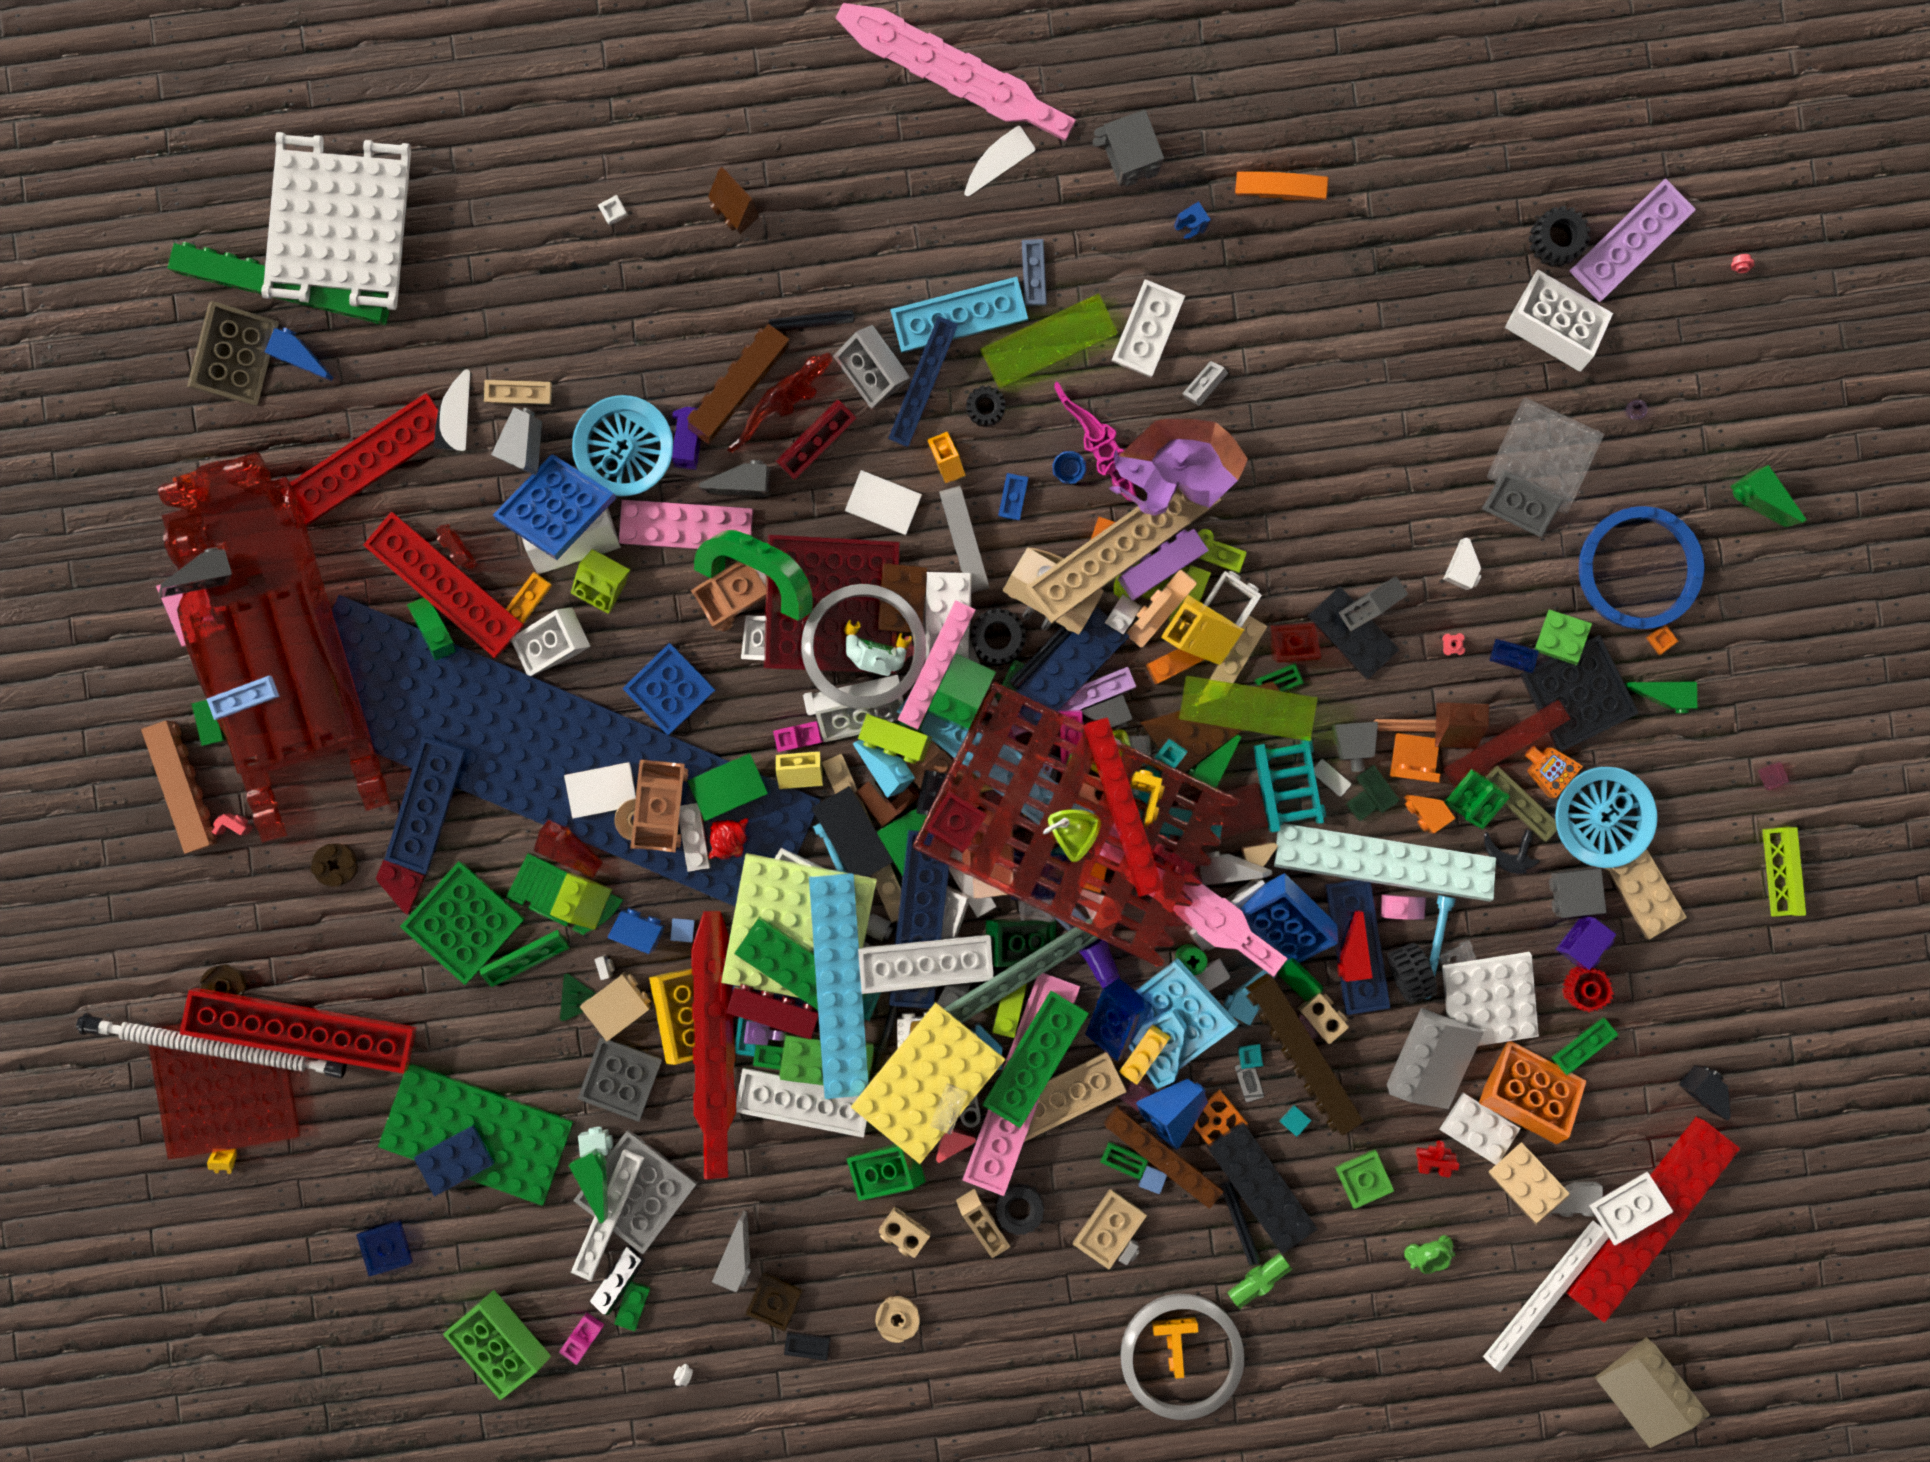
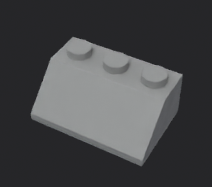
M873 325L855 332L833 356L871 409L898 391L911 378Z

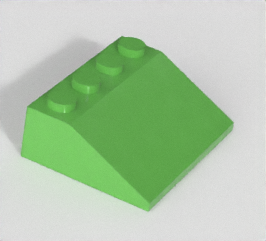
M495 1290L489 1293L443 1333L499 1400L503 1399L535 1374L551 1357Z

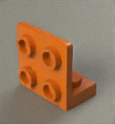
M1397 733L1394 741L1390 776L1439 783L1440 774L1435 773L1439 747H1435V738Z

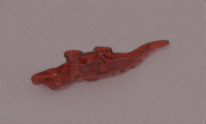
M828 352L820 356L808 358L799 371L786 376L774 387L767 390L763 398L760 399V402L753 407L743 433L727 448V451L734 452L743 446L752 437L759 424L767 417L775 413L781 417L789 415L794 411L793 404L800 399L809 400L813 398L817 390L812 387L811 383L816 377L822 375L833 360L831 353Z

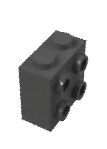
M1588 868L1551 873L1552 878L1549 879V886L1554 894L1552 910L1556 913V916L1565 918L1606 913L1601 869Z

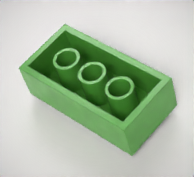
M785 1032L779 1073L780 1080L823 1085L820 1036L813 1035L811 1039ZM866 1042L869 1084L874 1046L872 1043Z

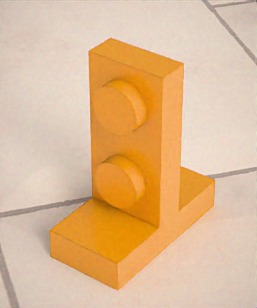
M1196 1318L1152 1321L1154 1336L1169 1335L1166 1336L1167 1348L1172 1351V1357L1168 1358L1169 1371H1173L1175 1379L1184 1378L1181 1334L1198 1332Z

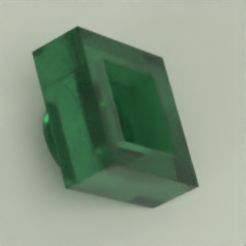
M1361 791L1345 804L1358 821L1363 820L1377 809L1365 791Z

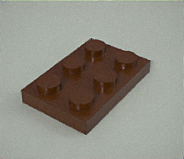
M883 564L881 587L891 590L902 597L914 609L923 626L927 568ZM880 600L878 630L912 633L903 615L892 605Z

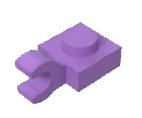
M747 1021L744 1043L767 1046L768 1039L784 1041L785 1032L770 1030V1026Z

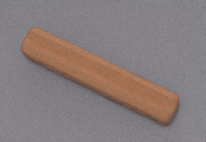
M1374 720V722H1378L1377 731L1436 732V720Z

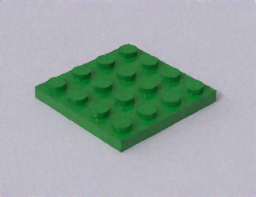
M458 861L400 927L459 981L467 985L479 972V969L488 962L523 923L525 918L464 863Z

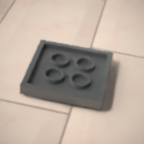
M601 1036L577 1099L639 1122L663 1058L612 1039L606 1041Z

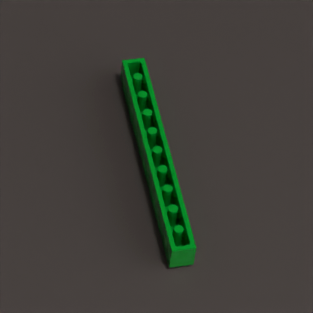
M183 242L182 245L173 243L167 269L175 274L262 295L265 266L260 265L259 261L251 258H246L245 261L240 260L237 255L227 252L224 255L217 254L216 250L204 247L203 250L196 249L195 245ZM274 283L273 288L300 291L301 285ZM311 286L309 302H300L299 299L272 297L386 326L390 311L387 307L351 306L349 299L352 290ZM361 291V296L388 298L386 293Z

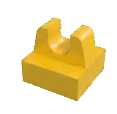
M214 1148L207 1161L208 1170H214L218 1174L220 1170H227V1174H231L237 1157V1150L232 1148Z

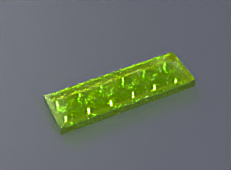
M1098 293L981 348L980 351L998 389H1001L1115 336L1118 332Z
M1186 676L1179 719L1310 741L1317 697Z

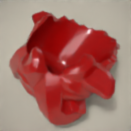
M747 818L740 822L717 820L712 823L710 827L712 851L709 854V859L714 857L729 859L731 856L737 858L742 855L743 845L747 840L745 828L748 823Z

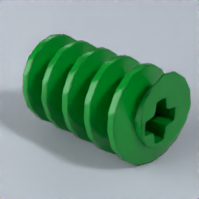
M1182 945L1175 954V959L1178 958L1194 976L1201 974L1207 967L1206 955L1195 945ZM1190 956H1193L1195 959L1189 964L1187 961L1191 959Z

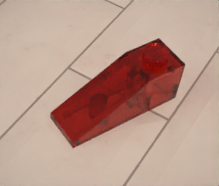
M547 820L538 833L533 851L594 878L602 866L603 862L568 828Z

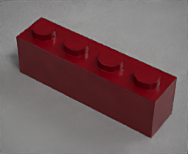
M836 400L776 462L795 480L856 417L842 402Z
M742 983L740 986L734 987L726 1012L808 1039L812 1038L819 1017L818 1010L808 1003H804L802 1006L796 1004L795 999L785 996L780 999L774 997L772 992L765 990L761 992L754 991L752 986Z

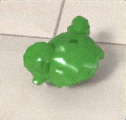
M1442 1235L1438 1241L1425 1243L1420 1247L1416 1244H1410L1404 1251V1257L1411 1264L1410 1268L1414 1270L1418 1267L1424 1274H1431L1448 1268L1452 1257L1455 1256L1453 1242L1446 1235Z

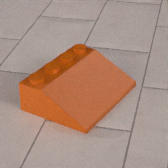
M1507 1041L1484 1086L1479 1104L1557 1145L1570 1137L1586 1080L1573 1073L1565 1075L1556 1064L1512 1041Z

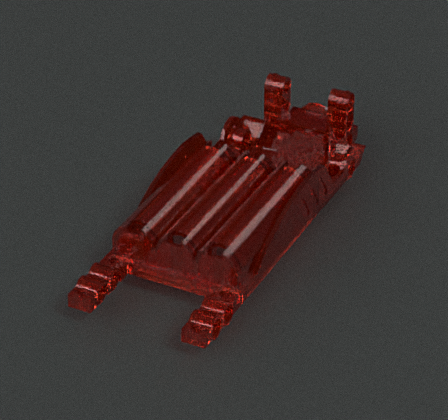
M254 452L235 459L205 464L194 472L173 478L174 482L158 486V495L164 505L181 508L180 510L161 515L165 526L163 533L165 548L171 561L177 566L178 571L201 553H205L206 549L218 548V550L225 549L232 573L228 585L184 593L177 608L183 638L206 699L267 676H272L279 694L278 698L217 720L227 738L237 774L242 776L247 801L252 809L253 821L259 831L262 843L288 836L285 825L282 823L281 814L277 808L278 803L275 802L269 772L344 749L348 751L351 769L356 777L358 792L363 800L366 811L391 804L387 793V785L381 773L380 762L375 754L303 518L302 508L298 502L296 492L287 477L272 480L261 454ZM263 573L266 583L250 588L247 577Z

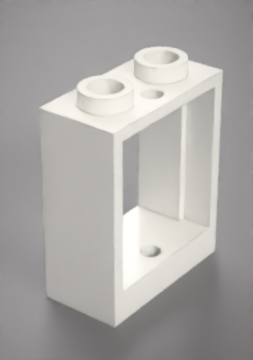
M1225 571L1221 574L1203 604L1208 607L1224 581L1251 598L1235 623L1242 627L1262 595L1258 593L1259 589L1251 583L1246 585L1241 582V577L1232 571L1227 573Z

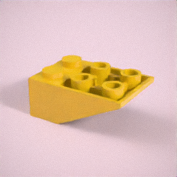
M1187 595L1161 638L1180 650L1221 665L1244 629L1190 595Z

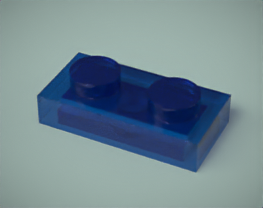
M1495 639L1489 661L1533 673L1539 651Z

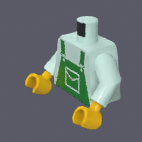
M851 620L847 622L844 627V632L848 635L846 637V653L859 669L889 676L891 671H897L903 667L907 653L906 649H908L912 639L911 636H909L908 640H904L901 637L902 633H900L896 642L898 648L857 638L855 635L861 626L860 622L857 621L855 626L851 625Z

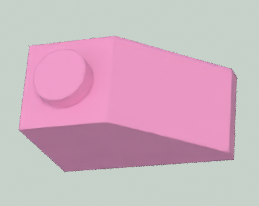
M1381 894L1380 916L1393 919H1424L1426 897Z

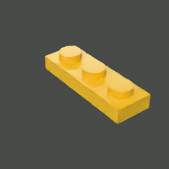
M1152 1024L1119 1073L1137 1085L1169 1041L1170 1036Z

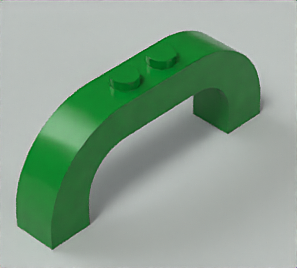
M736 530L722 531L699 546L694 560L695 571L713 578L725 570L726 556L731 557L768 575L776 583L781 594V613L799 621L812 612L813 598L808 579L800 566L783 551L753 538L751 535Z

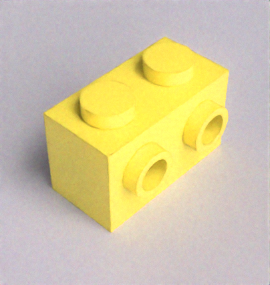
M820 751L776 755V774L779 789L823 786Z

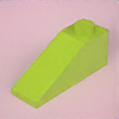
M1027 983L1000 999L992 1029L993 1033L1012 1038L1015 1037Z

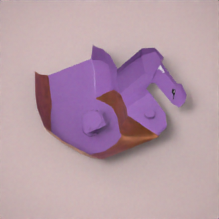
M1197 419L1157 420L1120 455H1118L1117 449L1114 452L1115 468L1119 471L1120 476L1142 487L1148 493L1147 501L1140 500L1120 486H1112L1109 489L1117 495L1122 493L1138 504L1141 511L1154 516L1166 513L1177 488L1190 501L1210 508L1238 481L1248 459L1236 440L1216 422Z

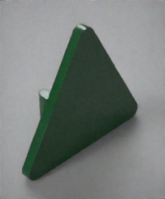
M566 973L563 979L560 1021L568 1020L583 1013V1010L580 1008L582 1003L597 994L569 973Z

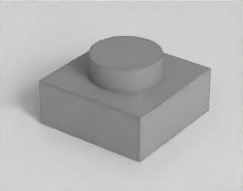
M1132 1238L1118 1256L1120 1262L1128 1265L1129 1261L1133 1262L1139 1253L1137 1241Z

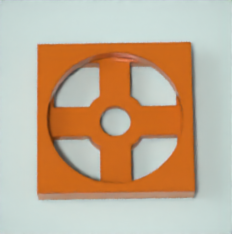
M1219 1089L1207 1099L1208 1103L1203 1109L1209 1117V1122L1200 1128L1197 1119L1193 1126L1209 1145L1216 1140L1207 1137L1213 1130H1219L1222 1134L1230 1130L1226 1125V1120L1231 1115L1235 1114V1126L1241 1121L1246 1126L1248 1123ZM1218 1101L1226 1103L1227 1107L1221 1112H1215L1210 1105ZM1215 1117L1221 1118L1222 1121L1219 1125L1213 1123Z

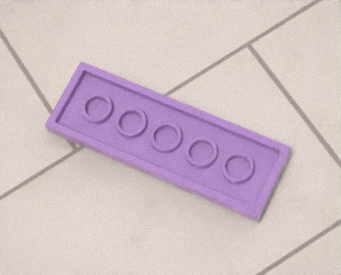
M1665 178L1569 271L1600 302L1696 209Z

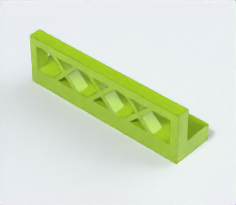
M1797 827L1762 829L1771 916L1806 915L1798 829ZM1780 832L1781 842L1775 847L1770 841V833ZM1777 853L1783 857V864L1779 869L1773 865L1772 861ZM1779 875L1785 879V886L1781 891L1775 887V880ZM1781 897L1787 900L1788 910L1777 911V902Z

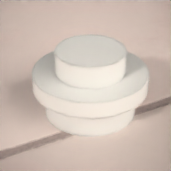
M684 1364L682 1367L679 1366L674 1374L675 1385L687 1386L693 1373L689 1365Z

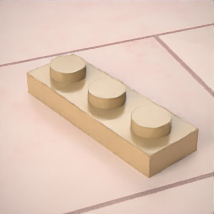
M485 380V403L551 405V382Z

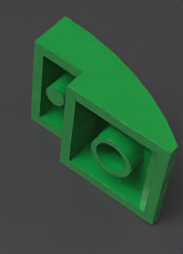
M750 753L687 781L704 821L768 794Z

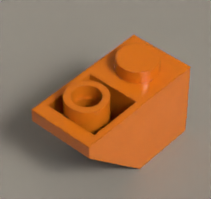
M1406 795L1404 797L1407 801L1405 806L1411 814L1415 813L1419 818L1417 822L1424 832L1428 831L1434 834L1455 819L1443 800L1414 795Z

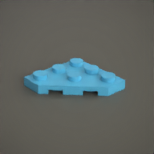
M1176 1008L1132 1027L1121 1035L1132 1052L1152 1024L1170 1036L1169 1041L1146 1072L1157 1089L1174 1082L1178 1075L1187 1025Z

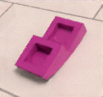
M818 721L773 731L778 752L824 742Z
M586 1312L559 1353L577 1365L604 1324Z

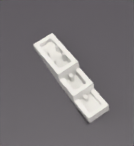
M951 847L949 871L962 893L971 897L969 904L978 918L995 908L996 905L991 897L983 899L974 898L973 877L963 874L962 853Z

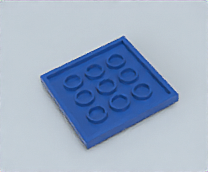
M551 454L538 468L536 476L532 474L493 516L495 520L555 560H558L616 499V496L612 491Z

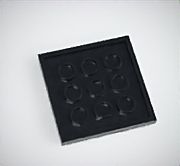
M1600 635L1585 642L1577 665L1551 658L1519 674L1559 752L1639 714Z

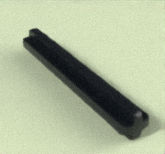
M853 310L769 319L768 324L778 331L852 323L855 319Z
M1062 626L1010 680L1011 685L1018 689L1073 632Z
M1225 1181L1220 1184L1247 1261L1250 1266L1260 1263V1258L1231 1181Z

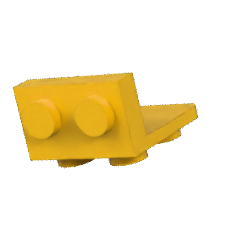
M1140 770V772H1135L1131 777L1129 784L1132 789L1149 793L1142 821L1143 827L1146 828L1149 824H1153L1154 820L1156 821L1159 811L1156 803L1162 798L1164 786L1161 785L1162 778L1154 777L1152 772Z

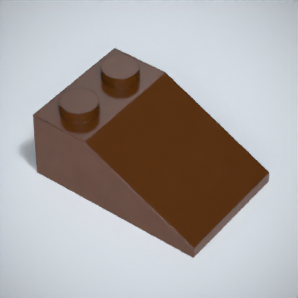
M723 167L719 168L708 195L711 202L709 207L717 216L722 214L726 219L724 223L732 232L736 230L741 234L759 218L753 199Z

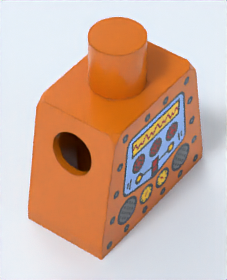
M1532 746L1525 754L1533 762L1527 772L1549 798H1556L1583 767L1554 748H1546L1543 752H1540L1535 746Z

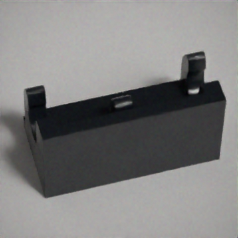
M924 771L916 810L917 814L934 816L950 791L953 775L936 771Z

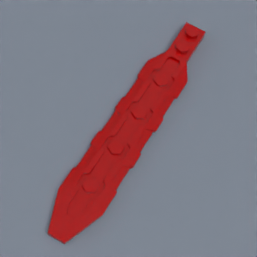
M703 911L691 950L692 975L694 976L692 1019L694 1020L695 1047L693 1048L695 1092L693 1093L694 1117L704 1137V1179L728 1178L727 1132L736 1115V1090H734V1062L736 1059L735 1046L733 1045V1018L735 1015L726 1013L733 992L731 984L721 983L730 937L721 911Z

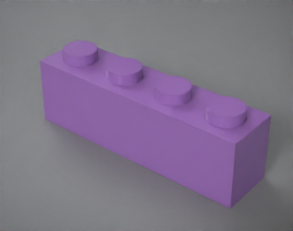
M1186 529L1175 536L1177 540L1171 544L1168 541L1157 547V553L1154 555L1148 553L1140 560V564L1135 567L1131 566L1122 573L1118 581L1132 601L1208 551L1195 529L1189 532Z

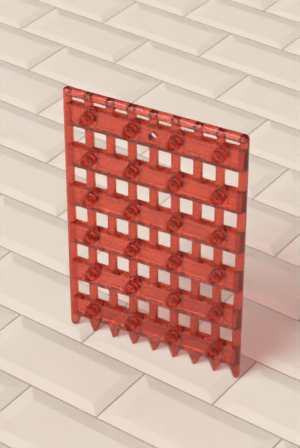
M997 682L991 683L913 843V848L1157 967H1162L1164 960L1154 951L1155 947H1171L1174 944L1173 939L1163 929L1165 925L1178 927L1183 925V920L1173 908L1175 905L1191 906L1193 901L1182 888L1184 885L1200 886L1202 880L1194 871L1190 875L1185 874L1181 876L1172 871V866L1166 863L1162 866L1155 862L1156 867L1165 871L1161 878L1163 890L1155 892L1150 903L1132 895L1131 892L1135 884L1125 853L1120 863L1100 855L1105 842L1122 851L1124 850L1120 839L1109 834L1113 827L1114 819L1102 782L1088 775L1093 763H1096L1084 729L1085 725ZM996 693H999L1002 697L996 707L991 703ZM1022 705L1042 714L1037 726L1017 717ZM988 712L993 716L988 726L982 724V721ZM1062 724L1082 733L1077 745L1057 736ZM1013 725L1033 734L1028 746L1008 737ZM977 732L983 734L978 746L972 744ZM1115 740L1118 750L1122 752L1121 759L1128 781H1130L1135 772L1139 771L1142 763L1162 771L1160 778H1162L1161 785L1164 786L1162 798L1156 803V807H1159L1158 815L1153 824H1149L1144 828L1150 849H1152L1154 842H1157L1173 850L1176 855L1193 865L1209 866L1211 859L1201 850L1202 845L1218 846L1221 843L1220 839L1210 828L1212 825L1227 826L1230 824V820L1220 810L1221 805L1237 806L1239 804L1238 798ZM1003 744L1023 753L1018 766L998 756ZM1053 744L1073 753L1068 765L1047 756ZM967 752H970L974 755L969 765L966 766L962 763ZM994 764L1014 773L1009 785L988 776ZM1043 764L1063 773L1058 785L1038 776ZM974 771H978L981 776L979 779H974L972 777V773ZM961 772L964 776L959 786L953 784L957 773ZM1183 782L1202 791L1197 803L1177 794ZM1083 783L1103 792L1098 804L1078 795ZM984 784L1004 793L999 806L979 796ZM1034 784L1054 793L1048 805L1029 796ZM949 791L972 806L976 804L995 813L990 825L982 823L978 829L985 833L980 845L970 842L966 848L975 853L970 866L950 857L953 847L935 836L930 846L923 844L929 833L925 831V828ZM1134 797L1137 809L1143 811L1141 821H1143L1147 803ZM1173 802L1193 811L1188 823L1168 814ZM1024 803L1044 812L1039 825L1019 816ZM1076 803L1094 812L1093 814L1097 815L1101 820V827L1095 842L1088 852L1079 861H1071L1068 864L1050 855L1054 844L1059 843L1052 831L1044 834L1043 831L1050 827L1048 818L1051 814L1063 810H1071L1073 804ZM1164 822L1183 830L1178 843L1159 834ZM1014 824L1035 833L1029 845L1009 836ZM1005 843L1025 853L1020 865L1000 856ZM1045 863L1066 872L1060 884L1040 875ZM1095 863L1115 871L1110 884L1090 875ZM995 864L1016 873L1010 885L990 876ZM1036 883L1056 892L1051 904L1031 896ZM1086 883L1106 892L1100 904L1080 895ZM1126 902L1146 911L1141 923L1121 914ZM1076 903L1096 912L1091 924L1071 915ZM1117 922L1137 931L1131 944L1112 935Z

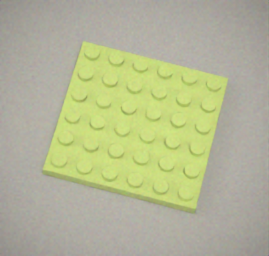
M746 853L721 983L740 986L742 983L752 986L753 989L798 997L734 953L759 916L814 952L809 877L848 873ZM854 874L859 948H863L877 879Z

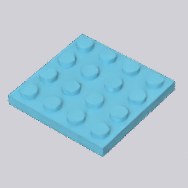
M1178 958L1117 1006L1118 1010L1134 1027L1176 1008L1187 1025L1179 1069L1230 1033L1239 1024Z

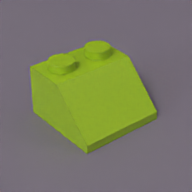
M573 872L567 873L550 915L566 922L595 930L612 889Z

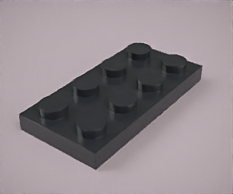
M1339 586L1307 617L1357 671L1368 680L1400 649L1372 620L1352 631L1349 630L1339 612L1355 601Z

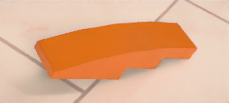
M1237 172L1235 194L1237 196H1259L1260 198H1282L1283 200H1327L1329 178L1281 172Z

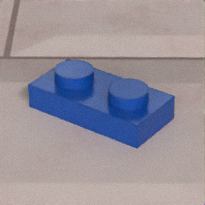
M1007 473L998 517L1020 521L1028 477Z

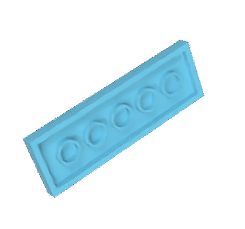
M1017 277L890 309L901 353L926 347L938 316L958 324L952 340L1028 321Z

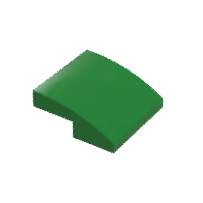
M1471 769L1445 800V804L1447 807L1463 815L1468 822L1483 830L1510 798V795Z

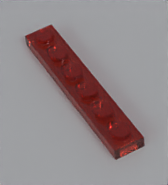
M1556 700L1444 767L1443 770L1456 788L1471 769L1478 773L1483 772L1570 720V717L1560 701Z

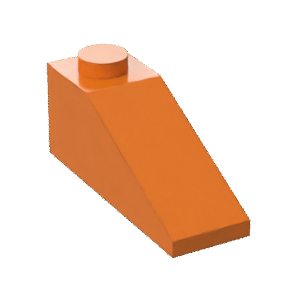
M1178 648L1148 663L1146 667L1154 683L1158 684L1205 659Z

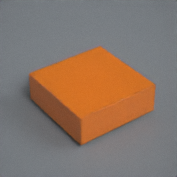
M1667 625L1660 626L1646 637L1658 655L1663 654L1679 642Z

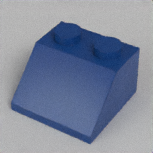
M628 908V911H621L608 938L647 954L655 951L665 928V925L660 924L661 920L649 916L648 919L640 916L641 912Z

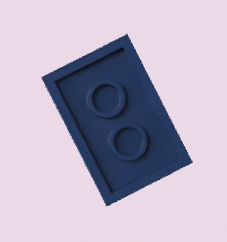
M474 1125L414 1157L434 1196L494 1164Z

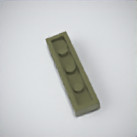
M1494 766L1488 772L1485 778L1510 795L1505 805L1544 842H1547L1557 831L1556 820L1498 766Z

